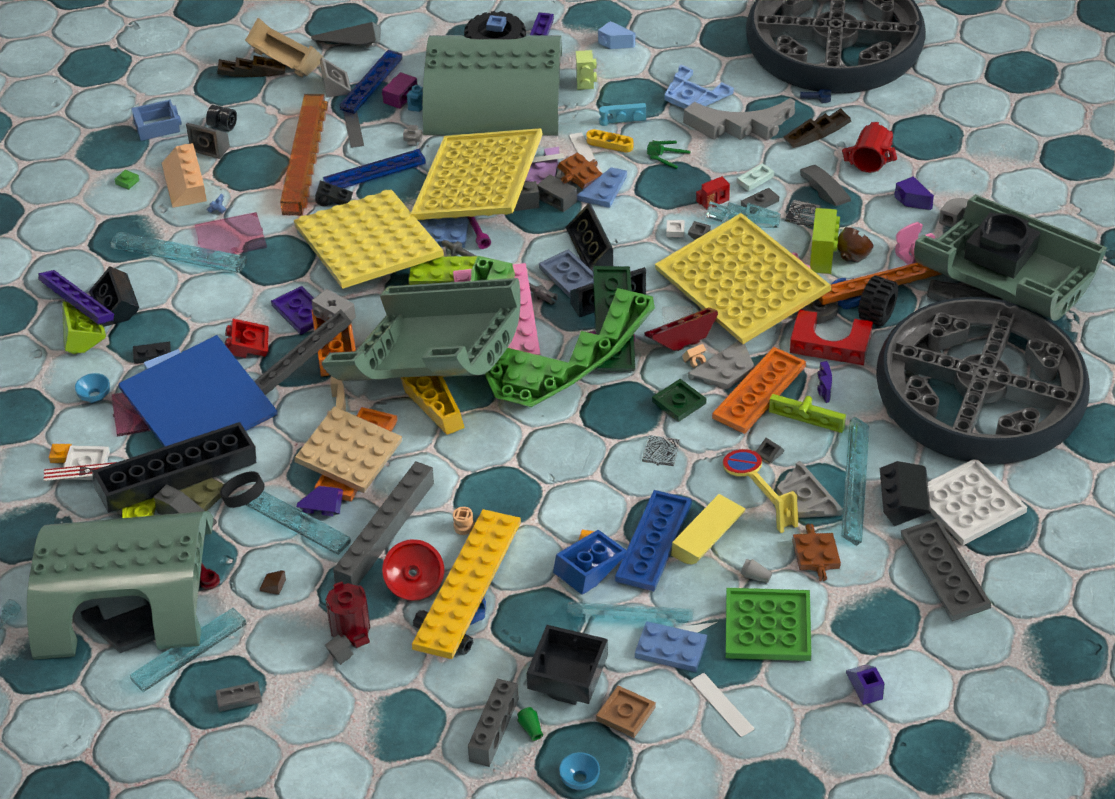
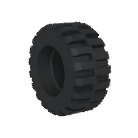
M503 11L484 12L482 15H476L464 28V37L469 39H519L526 36L524 23L517 16ZM490 15L506 17V25L502 32L486 30V24Z

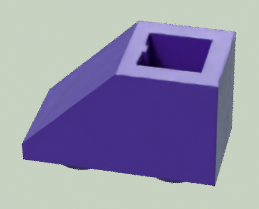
M318 486L300 500L296 507L302 509V513L314 514V510L322 511L321 515L333 516L334 513L340 514L343 490Z
M862 665L846 670V674L862 705L883 700L885 683L876 667Z

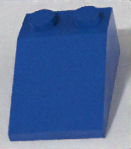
M596 530L557 553L553 573L583 595L596 587L627 555L628 551L600 530Z

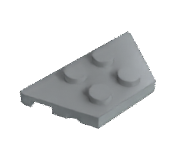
M737 341L688 372V378L690 380L699 378L704 380L705 384L729 389L743 380L755 366L745 344Z
M801 461L796 463L792 472L789 471L785 480L781 481L777 486L779 496L794 491L797 495L798 518L843 515V508Z

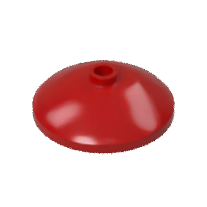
M416 539L405 540L393 546L385 556L382 567L383 579L388 589L397 597L408 601L423 600L434 594L440 587L444 577V563L439 552L429 543ZM415 570L416 575L410 576L409 571Z

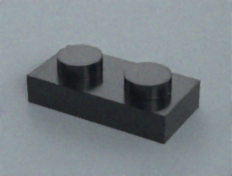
M170 341L133 346L134 364H141L170 353Z

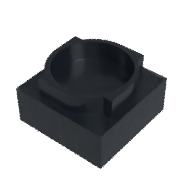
M990 212L966 242L964 259L1014 279L1037 250L1041 232L1029 228V221L1018 216Z
M546 625L526 673L527 689L545 693L552 699L576 705L577 702L589 704L608 657V639Z

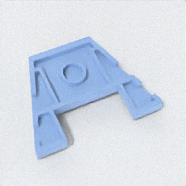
M680 65L673 82L670 83L665 93V101L683 109L694 102L707 106L732 95L734 88L721 82L710 91L688 81L693 76V70Z

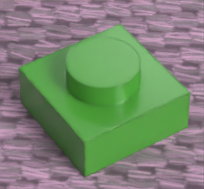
M124 170L114 180L116 185L129 190L140 179L138 174Z

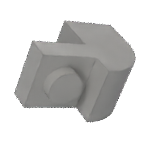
M954 198L947 201L940 210L939 223L951 228L963 219L969 199Z

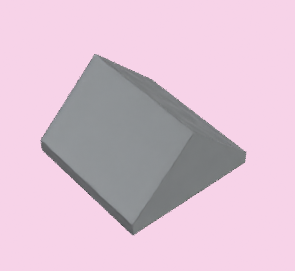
M321 58V73L326 97L350 94L352 91L347 72Z

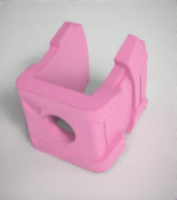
M919 222L904 227L896 234V242L898 244H896L895 253L907 265L917 263L914 257V246L923 226ZM932 233L926 234V236L935 239Z

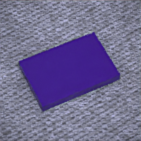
M303 286L271 300V306L300 335L314 329L311 311L314 297Z

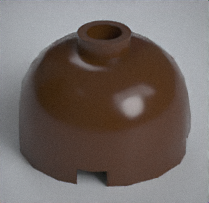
M845 227L838 236L837 249L843 260L860 262L871 253L874 247L872 241L865 234L863 237L860 236L857 229Z

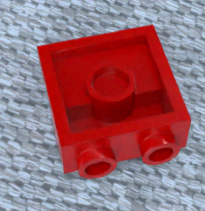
M232 318L231 324L226 326L225 336H228V338L225 340V345L234 356L246 358L247 353L266 357L268 352L269 326Z

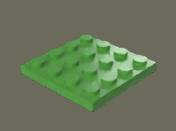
M726 588V658L811 661L810 590Z

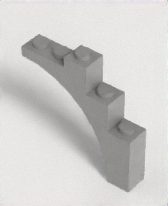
M789 98L776 106L750 112L716 110L694 102L684 109L683 123L714 140L724 132L739 140H742L752 132L768 141L777 135L779 125L794 115L795 100Z

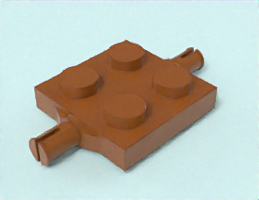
M578 152L559 162L557 166L565 175L561 178L563 183L572 181L582 189L589 186L603 174L596 167L598 164L597 160L593 159L589 162Z
M807 524L805 526L807 534H793L792 537L799 570L816 571L819 581H822V579L825 581L827 580L826 570L840 569L841 566L833 533H815L814 525Z

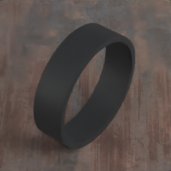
M255 471L244 472L227 481L220 490V496L227 507H241L259 497L265 488V484L259 473ZM256 482L246 492L229 497L234 490L242 485Z

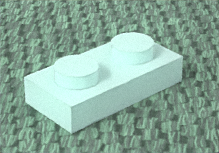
M762 163L739 176L737 184L747 191H751L773 178L774 171Z

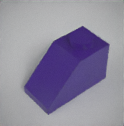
M914 176L896 183L895 198L904 206L925 210L933 208L934 195Z

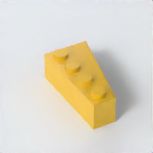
M442 376L400 377L405 393L446 435L465 428L461 413Z

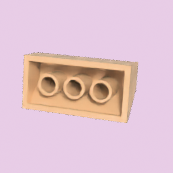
M193 143L176 146L162 162L172 208L207 201Z

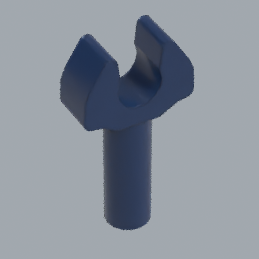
M820 89L819 92H800V98L819 99L821 103L831 102V90Z

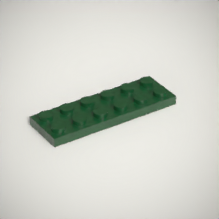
M593 266L596 335L600 334L617 288L631 291L630 266ZM634 334L619 352L597 367V371L634 372Z

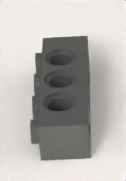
M497 678L468 744L469 762L490 767L519 700L518 683Z

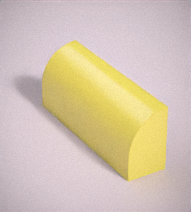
M718 494L672 542L671 556L686 564H696L745 512V508Z

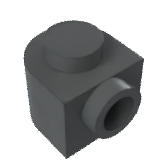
M336 635L325 644L326 649L340 665L354 655L349 648L352 644L345 635L342 637Z

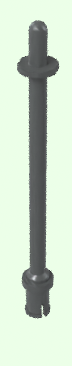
M442 240L441 242L442 246L451 250V256H476L463 249L462 243L459 241L454 244L447 240ZM529 283L530 291L536 299H542L551 305L555 304V301L551 298L557 301V294L546 290L543 285L535 286Z

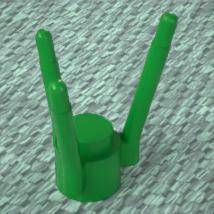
M653 140L647 146V154L651 155L650 159L660 161L675 169L678 166L658 156L662 155L664 151L690 154L691 151L663 146L665 144H676V140Z

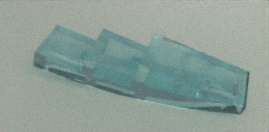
M710 201L705 217L725 223L742 213L759 228H778L781 214L751 203H747L746 207L728 202L726 207Z

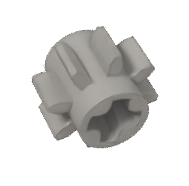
M409 125V129H404L403 140L408 141L407 145L417 146V142L422 141V130L418 129L417 125Z

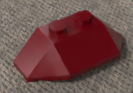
M708 307L646 331L644 334L646 337L673 351H679L684 346L697 344L700 340L707 337L718 316V311Z

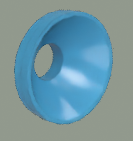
M90 373L78 379L75 384V391L80 399L95 403L107 396L110 391V382L103 374ZM93 392H99V395L89 396Z
M577 752L568 755L562 760L559 773L561 780L566 786L576 790L590 788L598 781L600 766L592 755ZM583 774L586 776V779L582 782H577L574 780V776Z

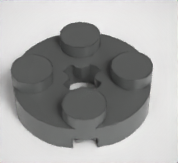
M816 299L801 310L817 312V324H821L837 316L838 301L822 305Z

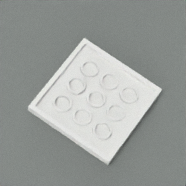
M973 459L928 482L931 514L935 518H939L943 526L962 545L1027 513V506L979 460Z

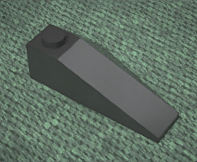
M374 22L313 35L311 39L318 42L372 48L380 43L381 28Z

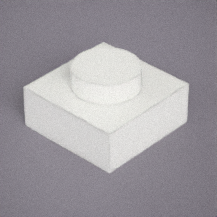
M667 220L666 237H684L685 220Z

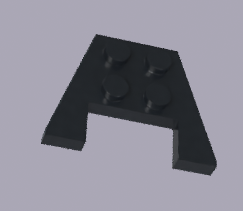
M143 597L144 606L106 620L98 605L80 612L82 619L119 653L155 640L151 605Z

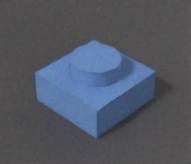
M490 15L486 24V30L502 32L506 25V17Z

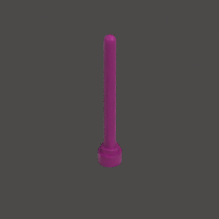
M467 216L477 236L476 243L480 249L488 248L491 245L489 236L482 232L475 217Z

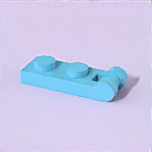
M646 104L602 106L599 108V115L601 116L599 124L606 126L609 123L646 121Z

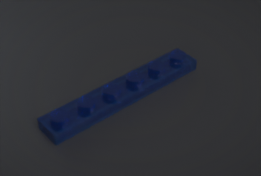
M387 50L340 103V110L355 114L402 60V53Z
M416 149L324 176L323 181L340 188H346L426 164V160L420 149Z

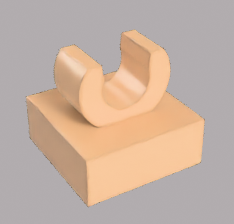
M703 344L687 350L682 355L685 363L690 361L691 366L695 368L697 366L696 359L700 360L701 364L706 362L705 356L702 355L706 349Z

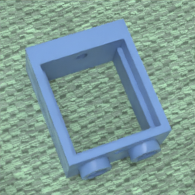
M171 99L131 108L140 141L180 132L181 118L178 115L176 105H172ZM170 116L171 118L145 125L143 123L145 121Z

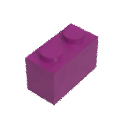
M400 72L382 89L383 103L401 109L407 103L409 91L412 90L413 86L418 85L417 78Z

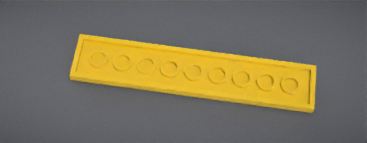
M484 509L481 511L412 642V650L453 659L521 524L520 517Z

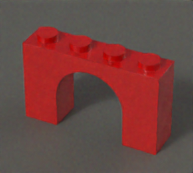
M799 310L790 339V353L864 366L872 336V321L854 319L849 336L839 341H828L820 338L815 333L817 312Z

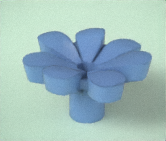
M222 193L215 201L209 204L208 212L212 213L214 210H218L223 214L226 211V208L222 205L224 201Z

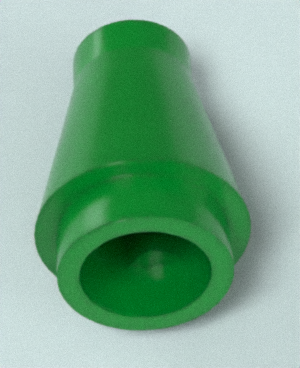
M532 707L519 711L517 722L530 736L531 740L537 741L541 739L543 733L537 711L533 710Z

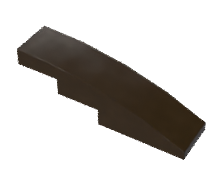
M255 55L253 60L236 57L235 62L219 59L217 74L234 77H268L285 74L286 65L274 59Z
M840 108L830 116L825 113L815 121L810 118L783 138L793 148L822 139L852 121L850 116Z

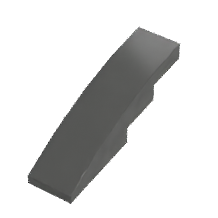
M812 165L800 169V175L809 180L810 187L818 191L819 198L834 206L851 201L850 196L842 186L822 168Z

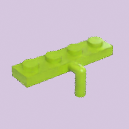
M772 394L770 397V413L843 433L845 429L846 414L814 406L810 396H806L803 402Z

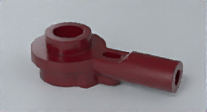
M203 563L201 564L199 581L201 587L213 589L220 583L219 575L211 569H206Z

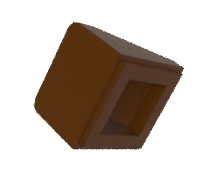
M280 570L266 574L260 591L279 595L286 581L285 571Z

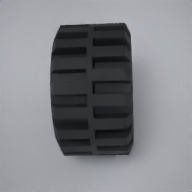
M874 275L863 290L858 309L859 318L883 326L891 317L898 297L897 282Z

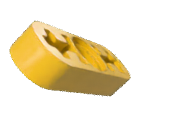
M596 129L589 130L586 133V142L592 146L625 153L631 152L634 148V140L629 136Z

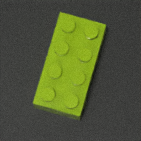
M442 256L410 267L409 285L454 282L453 271L472 269L477 256Z

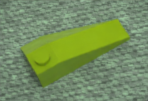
M62 301L65 351L71 354L85 353L106 338L105 329L102 325L95 323L69 302Z

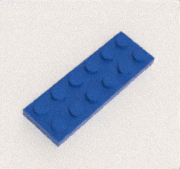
M658 490L653 491L627 548L628 553L623 558L615 575V582L655 591L672 552V542L679 536L691 508L692 499Z

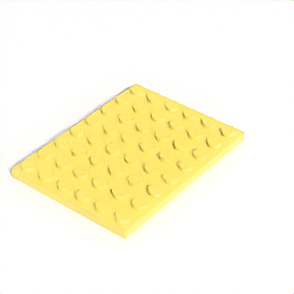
M542 129L444 136L410 215L415 216L417 220L465 216L475 217L480 215L491 216L495 214L508 215L513 213L543 135Z
M384 190L381 193L368 195L365 198L352 200L346 204L336 205L330 209L320 210L314 214L304 215L294 220L297 230L342 289L444 256L443 249L415 216L410 215L409 209L392 190Z
M742 213L655 264L658 272L702 310L708 307L717 310L718 316L715 321L742 344H745L831 291V285Z

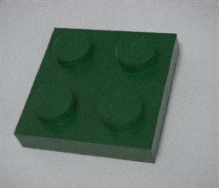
M678 379L652 396V402L677 422H680L704 406L707 401L706 397L682 379Z

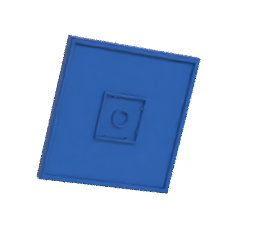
M218 335L118 383L119 389L163 447L238 422L247 431L278 415L276 408Z

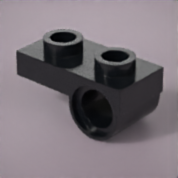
M320 180L315 194V202L320 206H328L330 202L343 205L351 201L353 192Z

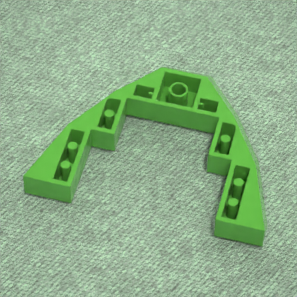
M479 255L471 270V281L510 279L515 277L512 263ZM617 288L600 334L596 335L581 331L569 363L507 348L491 370L485 373L495 397L533 407L580 381L621 350L655 309L653 296Z

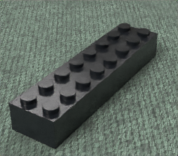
M238 422L92 470L93 484L107 512L110 513L154 498L165 485L178 490L257 463L256 446L242 424Z

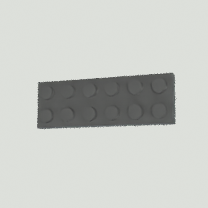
M939 518L901 530V537L952 622L991 609L990 600Z

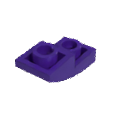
M824 361L820 362V369L817 372L820 381L817 390L819 396H822L824 401L829 403L831 399L832 373L828 362Z

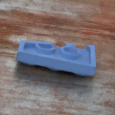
M609 168L577 195V201L610 208L627 178V171Z

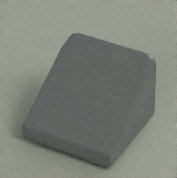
M765 438L756 452L761 458L771 464L785 450L770 439Z

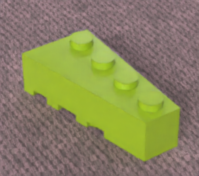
M816 208L810 259V267L815 273L831 274L833 251H837L840 216H837L836 209Z

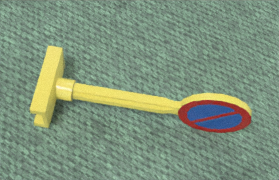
M739 449L728 453L723 458V467L726 472L735 476H749L775 505L777 530L780 533H783L784 527L793 525L794 528L798 527L797 495L794 491L778 496L757 473L762 467V458L757 452L749 449Z

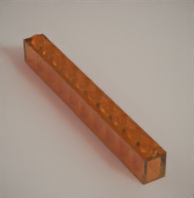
M304 94L280 200L282 215L303 216L304 209H307V197L310 196L309 186H312L311 175H314L315 172L314 164L317 163L316 153H319L321 132L324 129L323 121L326 120L325 111H328V101H325L324 94Z

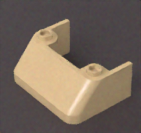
M257 18L245 39L254 48L253 51L261 56L265 54L295 70L294 73L302 78L304 75L308 76L320 65V59L324 58L311 45L309 48L271 29L260 18Z

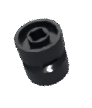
M217 105L209 107L206 114L208 126L220 127L221 129L231 131L236 125V110L230 108L223 109V107Z

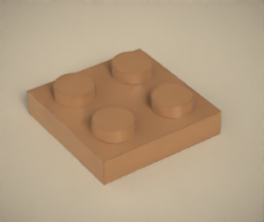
M618 685L596 715V721L635 738L656 708V702Z

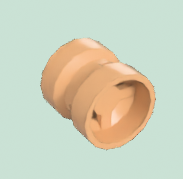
M459 507L453 512L454 530L457 534L467 535L474 527L473 512L468 507Z

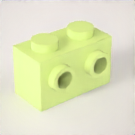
M592 50L575 51L577 90L594 89V82H597V74L594 72V69H597L596 59H593Z

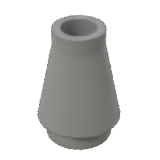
M746 559L740 574L744 575V578L768 583L773 572L753 559Z

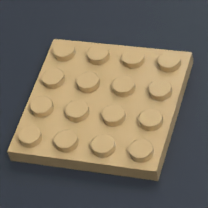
M333 407L295 456V462L365 493L402 442V436L337 407Z

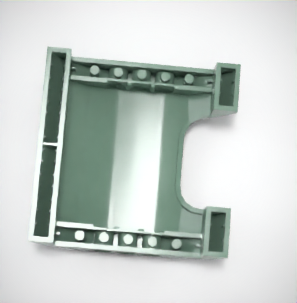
M429 35L423 78V135H462L541 128L542 136H558L562 36L528 35L519 39H469L463 35Z
M975 194L968 200L963 219L938 239H933L922 235L915 241L914 257L916 262L922 266L1025 307L1052 321H1057L1083 296L1104 258L1107 247ZM990 212L1018 216L1029 221V228L1041 232L1037 250L1014 279L964 259L966 242Z
M519 279L388 286L380 295L386 312L383 320L355 352L329 353L322 361V366L333 378L341 381L485 374L491 370L503 355L516 333L520 315Z
M209 511L44 525L36 539L27 590V626L33 659L75 656L77 637L72 627V617L77 606L83 601L90 599L141 596L151 605L154 634L158 649L200 646L201 627L196 615L204 537L206 534H212V514Z

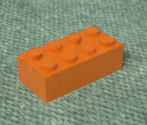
M312 311L313 326L315 331L326 321L322 320L321 318H317ZM351 324L318 351L321 376L330 375L322 366V361L329 353L356 351Z

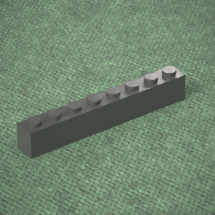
M417 461L414 462L333 568L335 584L343 582V584L359 585L433 486V467Z

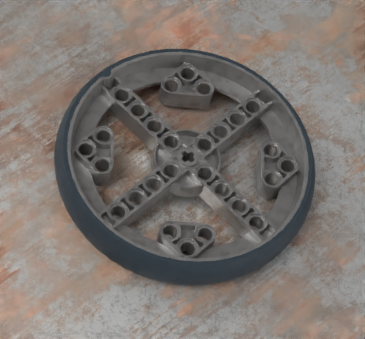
M755 0L746 23V36L750 50L766 71L788 84L817 92L820 89L831 90V93H854L875 89L891 83L904 75L914 65L922 52L926 37L924 18L914 0H863V12L876 21L857 20L854 16L845 13V0H831L830 11L822 13L816 18L796 17L812 9L813 0ZM779 9H781V16L775 15ZM893 15L897 18L899 23L892 22ZM771 37H778L777 45ZM794 39H811L817 44L826 47L825 66L807 63V48ZM855 42L876 43L860 52L858 66L840 67L841 49L847 48ZM891 44L898 45L895 48V50L891 52Z
M963 297L942 300L924 306L905 317L894 327L884 341L877 361L876 377L878 390L887 412L898 426L923 446L947 457L967 462L974 459L979 460L982 464H1005L1028 460L1044 454L1061 444L1071 435L1083 418L1089 401L1090 382L1087 367L1082 354L1071 338L1060 327L1041 314L1003 300ZM970 325L992 327L982 354L970 355L963 359L915 347L920 341L928 337L927 345L930 349L935 351L943 350L966 342ZM1011 332L1028 340L1024 358L1038 377L1043 381L1049 382L1055 379L1058 372L1061 387L1010 372L1008 366L1000 359ZM904 370L955 384L957 391L964 397L953 427L936 419L939 398L923 377L916 375L910 377L906 384ZM1002 398L1052 411L1050 415L1039 422V411L1031 407L1001 416L998 419L996 434L972 433L983 404L997 402Z

